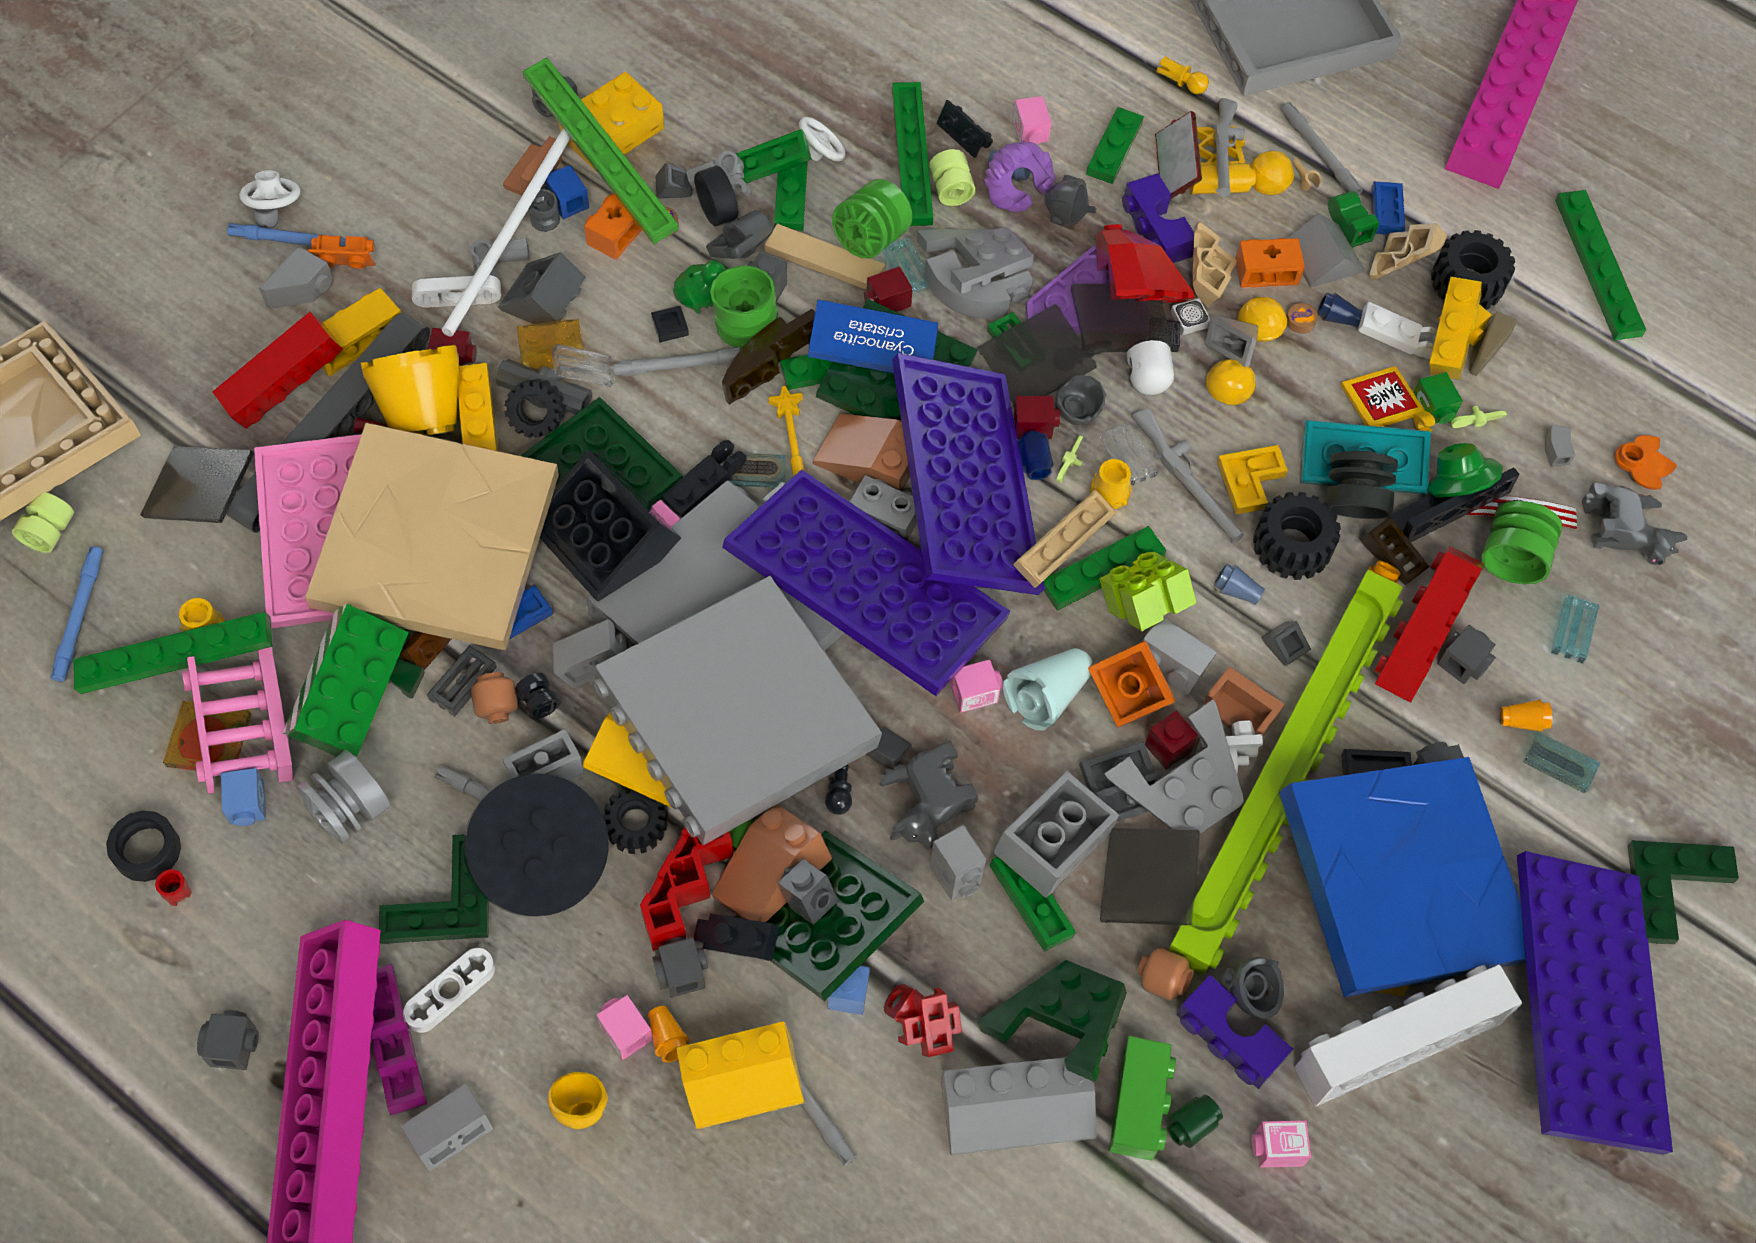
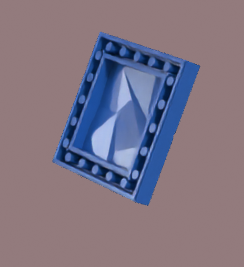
M1469 757L1289 784L1279 792L1343 997L1464 975L1482 965H1485L1488 970L1499 964L1501 967L1526 962L1521 902Z

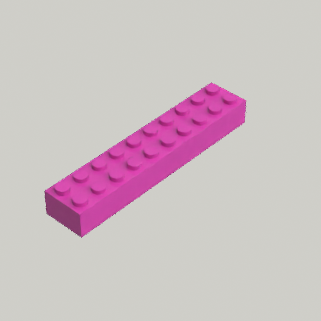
M1517 0L1445 167L1446 170L1497 189L1500 188L1578 0Z
M342 920L300 936L267 1243H353L354 1219L357 1212V1186L361 1171L360 1153L364 1135L363 1120L365 1101L367 1099V1075L371 1059L370 1042L374 1024L373 1009L377 989V965L380 955L381 930L349 920Z

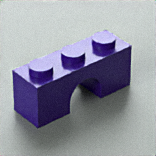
M1159 173L1128 182L1125 194L1122 197V205L1125 212L1130 213L1138 234L1160 245L1173 263L1193 257L1194 231L1185 216L1174 220H1168L1160 216L1167 213L1171 193Z
M1209 975L1181 1005L1177 1013L1180 1023L1189 1033L1193 1035L1198 1034L1208 1043V1049L1213 1055L1221 1060L1226 1059L1236 1068L1235 1072L1243 1082L1248 1085L1253 1084L1259 1089L1286 1060L1293 1048L1266 1024L1253 1036L1243 1037L1234 1033L1228 1026L1226 1017L1237 1001V998Z

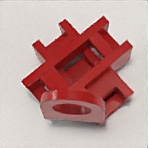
M900 984L892 990L885 1001V1014L903 1026L904 1035L898 1036L899 1043L907 1046L921 1043L922 1056L926 1057L954 1051L952 1035L962 1032L960 1010L954 1001L947 1002V994L939 987L934 988L933 995L924 997L918 990H914L906 984ZM902 993L900 1001L892 1008L893 1002ZM949 1014H951L952 1023H950ZM939 1015L937 1018L929 1019V1017ZM919 1021H920L921 1031H918V1024H917V1022H919ZM941 1043L940 1046L933 1047L934 1044Z

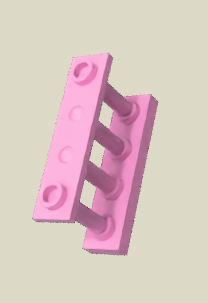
M272 647L258 650V661H252V665L196 672L194 656L187 657L189 670L182 671L184 690H192L202 761L195 762L198 782L206 781L207 794L215 793L213 777L220 776L224 772L270 768V771L277 770L279 782L292 781V762L287 735L283 734L285 721ZM254 678L255 681L262 680L263 690H258L255 695L201 702L199 686ZM260 708V711L267 710L268 720H262V724L206 732L203 717L205 715ZM257 738H265V741L272 740L273 750H268L265 755L210 763L208 746Z

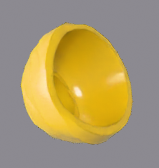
M1269 150L1261 153L1250 164V168L1254 169L1256 173V182L1253 189L1265 195L1281 194L1288 189L1294 180L1292 163L1285 153Z
M1255 297L1246 302L1238 312L1237 321L1258 325L1256 340L1258 342L1275 340L1285 331L1287 325L1286 313L1282 305L1273 298Z
M1225 359L1215 364L1209 370L1206 377V387L1208 392L1217 401L1227 405H1239L1250 399L1256 388L1255 374L1252 368L1242 366L1237 360Z
M572 1072L559 1077L552 1084L548 1092L547 1102L550 1113L559 1123L565 1127L577 1130L590 1127L600 1120L608 1102V1094L603 1083L596 1076L586 1072Z

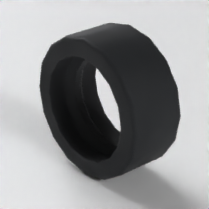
M716 165L697 172L694 176L695 189L702 210L709 222L716 227L738 218V205L735 193L724 170Z
M145 810L130 813L120 819L110 830L106 842L107 854L114 866L122 875L133 881L147 882L157 879L162 872L172 869L178 861L181 851L179 835L167 818L157 812ZM150 828L157 829L162 833L165 841L163 848L150 861L134 864L127 861L124 857L123 850L125 844L137 832Z

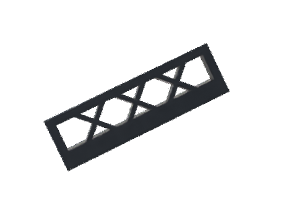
M1513 467L1503 472L1501 479L1490 488L1472 494L1438 498L1431 494L1393 513L1391 517L1410 542H1413L1509 494L1520 474Z

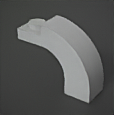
M954 250L926 259L923 273L929 288L943 304L958 313L975 318H996L1007 315L1010 302L1018 303L1029 296L1033 283L1029 271H1025L998 281H991V283L984 286L979 285L978 282L971 285V291L961 294L951 282V270L963 268Z

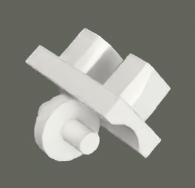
M1251 721L1233 723L1231 727L1233 736H1226L1236 773L1238 772V766L1249 765V757H1257L1258 748L1263 745L1262 734L1255 735ZM1201 739L1197 746L1196 753L1205 748V745L1203 744Z

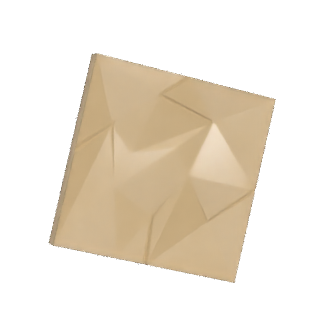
M46 320L0 346L1 521L34 501L44 492L51 491L54 486L64 483L141 436L131 417Z
M366 423L305 596L309 608L334 613L336 609L349 604L399 628L506 651L559 476L557 464Z

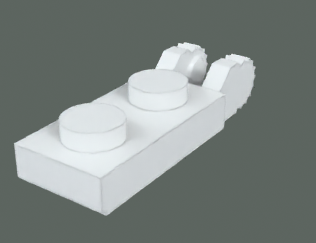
M1368 302L1363 308L1358 329L1360 333L1410 355L1415 354L1428 360L1431 358L1437 330L1431 326L1422 327L1421 324L1371 302Z

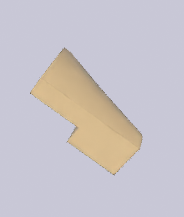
M1198 222L1194 227L1193 287L1201 302L1206 307H1209L1221 297L1232 278L1230 273L1235 267L1237 260L1217 245L1221 237L1202 222Z
M1437 223L1410 225L1408 232L1389 233L1384 252H1376L1369 274L1372 280L1381 278L1437 252L1444 245L1447 234Z

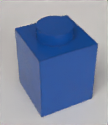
M571 165L554 170L549 174L545 181V188L556 195L558 211L563 220L589 208L587 189Z

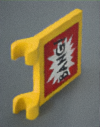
M1396 366L1341 383V388L1365 426L1385 427L1413 418L1417 430L1431 431L1432 433L1430 427L1435 425V418L1424 410Z

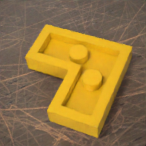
M1279 445L1220 455L1217 460L1236 515L1264 510L1268 501L1261 482L1285 478L1288 472Z

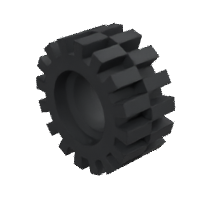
M624 788L618 790L619 796L616 797L613 794L609 798L610 805L605 804L604 807L605 815H603L606 823L609 841L612 845L616 843L617 849L622 852L625 848H628L629 854H635V849H640L641 854L647 852L646 847L649 845L654 849L657 846V840L662 841L664 831L667 830L664 804L632 789L628 793L625 792ZM639 809L648 815V823L643 829L631 831L623 826L622 818L630 810Z

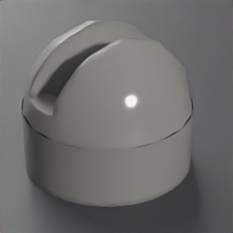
M253 208L254 219L259 226L265 228L267 225L268 228H273L277 225L279 219L278 208Z

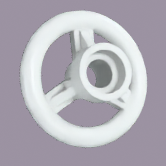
M810 117L800 119L799 128L805 133L813 160L819 161L825 156L832 161L839 162L845 158L846 153L842 143L825 125Z
M265 170L255 174V181L246 184L241 189L239 197L245 205L252 208L276 209L295 202L300 196V187L292 180L280 178L279 173L276 171Z

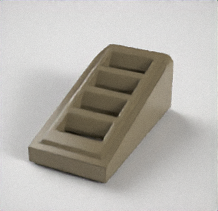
M1499 312L1493 314L1485 329V334L1482 337L1470 372L1472 375L1477 376L1508 340L1517 323L1515 318Z

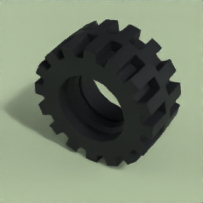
M540 379L527 380L515 386L507 395L508 399L505 400L504 404L507 407V410L504 411L505 417H509L510 421L508 424L510 427L514 426L516 428L515 432L518 434L523 433L525 437L529 438L532 436L535 438L541 437L556 429L563 420V412L565 411V405L562 404V400H564L563 395L558 394L557 391L559 389L556 386L552 387L550 385L551 382L546 380L540 381ZM535 395L543 399L547 407V414L543 420L533 421L526 416L523 410V402L526 397Z

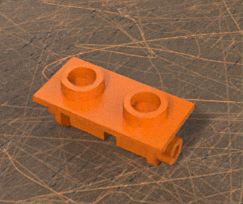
M318 235L317 238H312L311 240L312 249H308L309 253L327 262L329 268L335 267V265H348L355 269L375 266V262L370 252H374L375 243L374 240H369L368 237L346 236L345 247H341L340 236Z

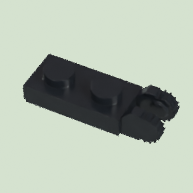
M723 440L713 448L711 455L705 457L662 495L663 500L683 518L727 480L730 481L731 477L745 465L747 456L742 451H735L732 454L735 448L729 440Z

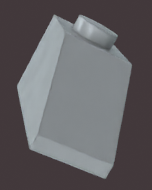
M298 246L259 289L265 305L273 309L314 302L322 293L329 289L333 278L327 262Z

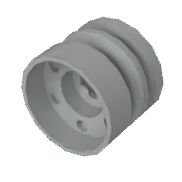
M344 750L327 763V768L333 778L331 781L328 782L316 772L311 775L314 784L318 788L317 791L305 781L296 787L303 798L305 808L325 832L334 836L341 844L350 838L342 825L344 822L355 833L361 830V826L355 816L357 812L362 813L372 821L391 806L375 779L348 750Z

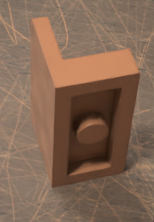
M549 136L542 147L531 144L504 180V188L522 196L556 139ZM562 154L560 155L551 172H553L562 161Z

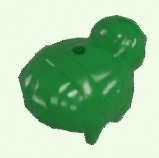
M710 260L706 264L691 265L684 272L680 273L674 282L673 293L675 299L685 307L693 309L697 314L701 313L700 308L713 307L710 293L712 283L720 273L727 270L726 267L715 260Z

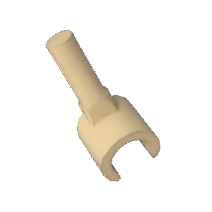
M1295 158L1292 162L1303 178L1301 182L1302 190L1309 191L1311 182L1318 188L1322 181L1321 174L1315 170H1306L1299 158Z

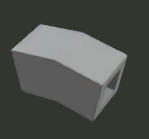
M1551 425L1545 435V452L1551 467L1569 465L1576 455L1571 443V427Z

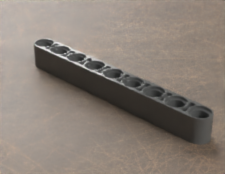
M405 313L396 315L281 444L345 437L354 427L356 418H362L376 402L363 377L360 363L373 362V359L401 353L421 351L430 337L429 327ZM256 472L231 499L226 510L228 517L254 533L260 531Z

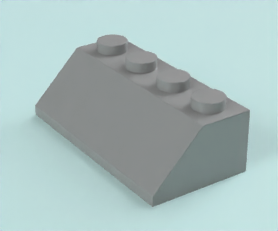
M1067 1057L943 1071L941 1088L950 1154L957 1155L1096 1139L1094 1082L1068 1071L1064 1062Z

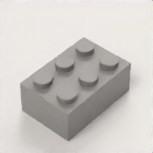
M1066 771L1003 832L993 853L1047 898L1109 836L1120 815Z

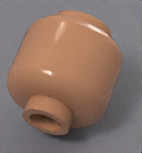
M502 672L481 675L477 677V682L471 687L470 692L474 713L479 718L488 719L489 724L508 721V715L515 712L518 708L514 681L504 677Z
M1164 948L1155 949L1150 956L1144 955L1138 967V975L1142 976V987L1144 990L1170 1001L1176 999L1179 995H1186L1194 975V971L1190 969L1189 961L1186 957Z

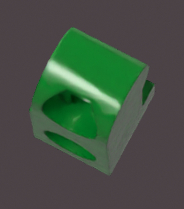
M1350 191L1331 197L1328 201L1329 214L1332 220L1339 224L1351 247L1373 241L1380 222L1374 214H1368L1365 207L1362 206L1358 194L1355 191ZM1359 232H1363L1361 237H1358Z

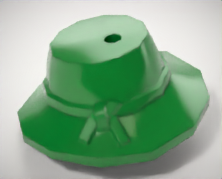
M1472 443L1454 444L1438 453L1437 474L1429 481L1427 490L1436 498L1472 494L1490 488L1500 480L1503 465L1493 458L1483 457L1482 453Z

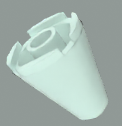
M1073 648L1011 671L1007 675L1008 678L1003 682V693L1009 708L1013 713L1019 711L1025 718L1021 722L1027 727L1034 730L1047 729L1056 722L1090 678L1091 674L1088 667L1092 666V659L1086 652Z

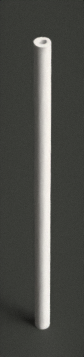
M564 129L559 133L443 326L442 332L445 335H454L571 139Z

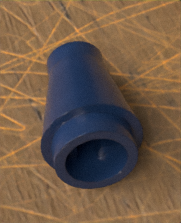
M1326 293L1317 310L1318 316L1323 317V321L1350 325L1356 328L1359 327L1363 310L1358 309L1337 293L1333 295Z

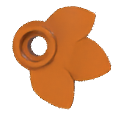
M1638 436L1634 442L1618 447L1614 454L1616 464L1622 470L1630 472L1633 480L1647 489H1661L1662 481L1660 478L1668 476L1677 468V464L1658 452L1660 438L1656 436Z

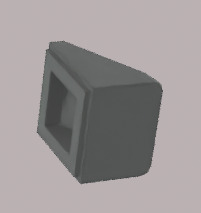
M665 163L655 177L656 197H691L692 187L688 181L686 170Z
M1297 621L1284 622L1261 637L1266 646L1284 666L1289 665L1311 650Z
M883 727L880 730L882 735L878 748L866 755L886 768L893 770V766H897L912 744Z

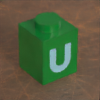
M1447 372L1419 379L1413 392L1424 410L1433 415L1435 424H1445L1452 421L1463 402Z

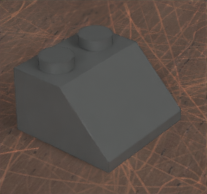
M561 252L527 263L498 308L505 313L537 326L551 323L556 324L566 315L567 311L565 308L569 302L579 295L581 291L580 285L586 277Z

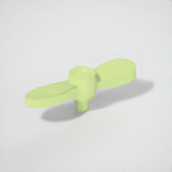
M1473 406L1472 415L1459 416L1450 422L1453 428H1460L1474 424L1475 427L1485 425L1487 421L1506 417L1507 413L1506 411H1496L1484 414L1483 411H1479L1478 406Z
M1078 435L1071 450L1066 451L1062 459L1064 464L1057 477L1058 483H1062L1069 466L1072 467L1075 464L1081 467L1083 461L1077 459L1075 453L1083 436Z

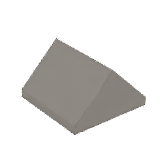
M1319 213L1287 238H1299L1305 265L1303 276L1310 288L1364 272L1363 265L1339 224Z

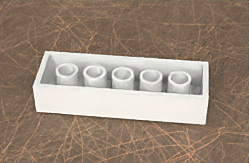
M1500 964L1488 970L1485 965L1479 966L1466 974L1467 979L1456 983L1454 979L1447 980L1435 987L1436 992L1425 997L1424 993L1420 992L1406 999L1403 1002L1405 1006L1393 1010L1392 1006L1385 1007L1372 1015L1373 1020L1362 1024L1360 1020H1356L1340 1029L1342 1033L1330 1038L1329 1034H1324L1310 1041V1048L1301 1053L1302 1058L1294 1068L1314 1106L1317 1107L1501 1025L1522 1004V1001Z

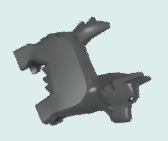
M1593 482L1589 488L1592 494H1585L1582 500L1585 513L1590 514L1594 510L1603 515L1600 533H1594L1591 536L1594 548L1608 547L1619 550H1640L1641 554L1646 557L1647 562L1652 565H1662L1665 563L1666 557L1679 552L1675 547L1676 543L1687 540V535L1682 532L1649 526L1643 509L1662 507V503L1651 495L1637 494L1624 486L1611 487L1607 484Z
M951 741L938 745L933 751L919 753L906 766H893V770L885 769V775L879 782L880 786L907 782L917 802V806L911 809L900 822L893 826L892 829L895 832L890 836L891 840L903 837L908 842H919L925 849L929 850L933 847V842L939 839L937 834V827L963 811L969 812L974 810L975 803L978 801V795L972 783L956 786V780H952V774H946V770L949 771L954 768L952 760L958 757Z

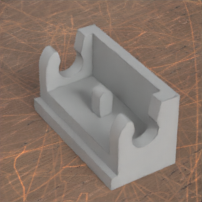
M607 619L553 643L554 674L573 689L594 680L595 666L626 650V640L623 633L616 635L615 638L614 623Z
M466 1084L401 1125L402 1130L428 1172L494 1130Z

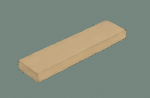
M780 224L775 226L765 244V252L865 290L868 277L885 272L886 264L873 259L857 257L844 248Z
M1094 490L1013 565L1036 588L1117 512Z

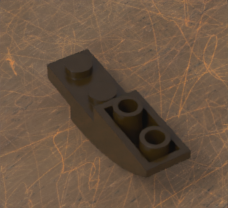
M810 309L788 324L781 317L777 318L759 331L740 350L722 380L725 400L729 405L738 399L744 398L749 392L760 385L771 381L776 375L780 374L778 367L780 360L789 358L793 353L810 344L815 316L813 309Z

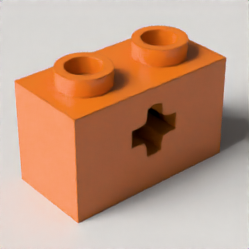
M614 193L604 199L599 210L594 215H590L584 225L587 245L614 260L619 258L642 231Z
M1299 238L1240 241L1235 257L1240 288L1299 285L1305 268Z

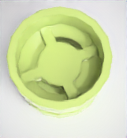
M950 149L942 151L932 158L929 168L940 202L947 206H957L969 201L975 194L976 188L969 172L970 169L965 154L960 150Z
M44 492L26 506L25 510L28 515L20 516L12 529V534L19 542L33 550L51 553L61 536L59 531L65 530L74 515V511L62 499Z

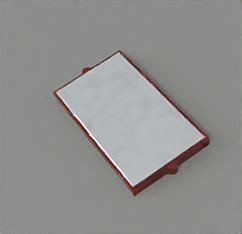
M1193 111L1188 112L1178 120H1173L1170 125L1155 134L1158 171L1171 193L1170 200L1179 194H1184L1187 189L1202 181L1196 114Z

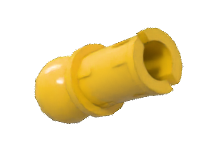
M1164 56L1159 63L1162 67L1158 66L1157 73L1178 82L1177 85L1179 87L1186 83L1188 90L1194 94H1202L1207 90L1209 80L1204 73L1199 71L1190 73L1191 66L1187 65L1185 67L1169 59L1167 56Z

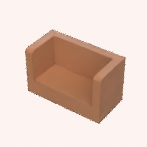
M1230 666L1208 692L1203 703L1204 705L1210 700H1214L1221 722L1230 729L1235 722L1251 721L1255 735L1262 734V739L1278 720L1285 706L1284 703Z

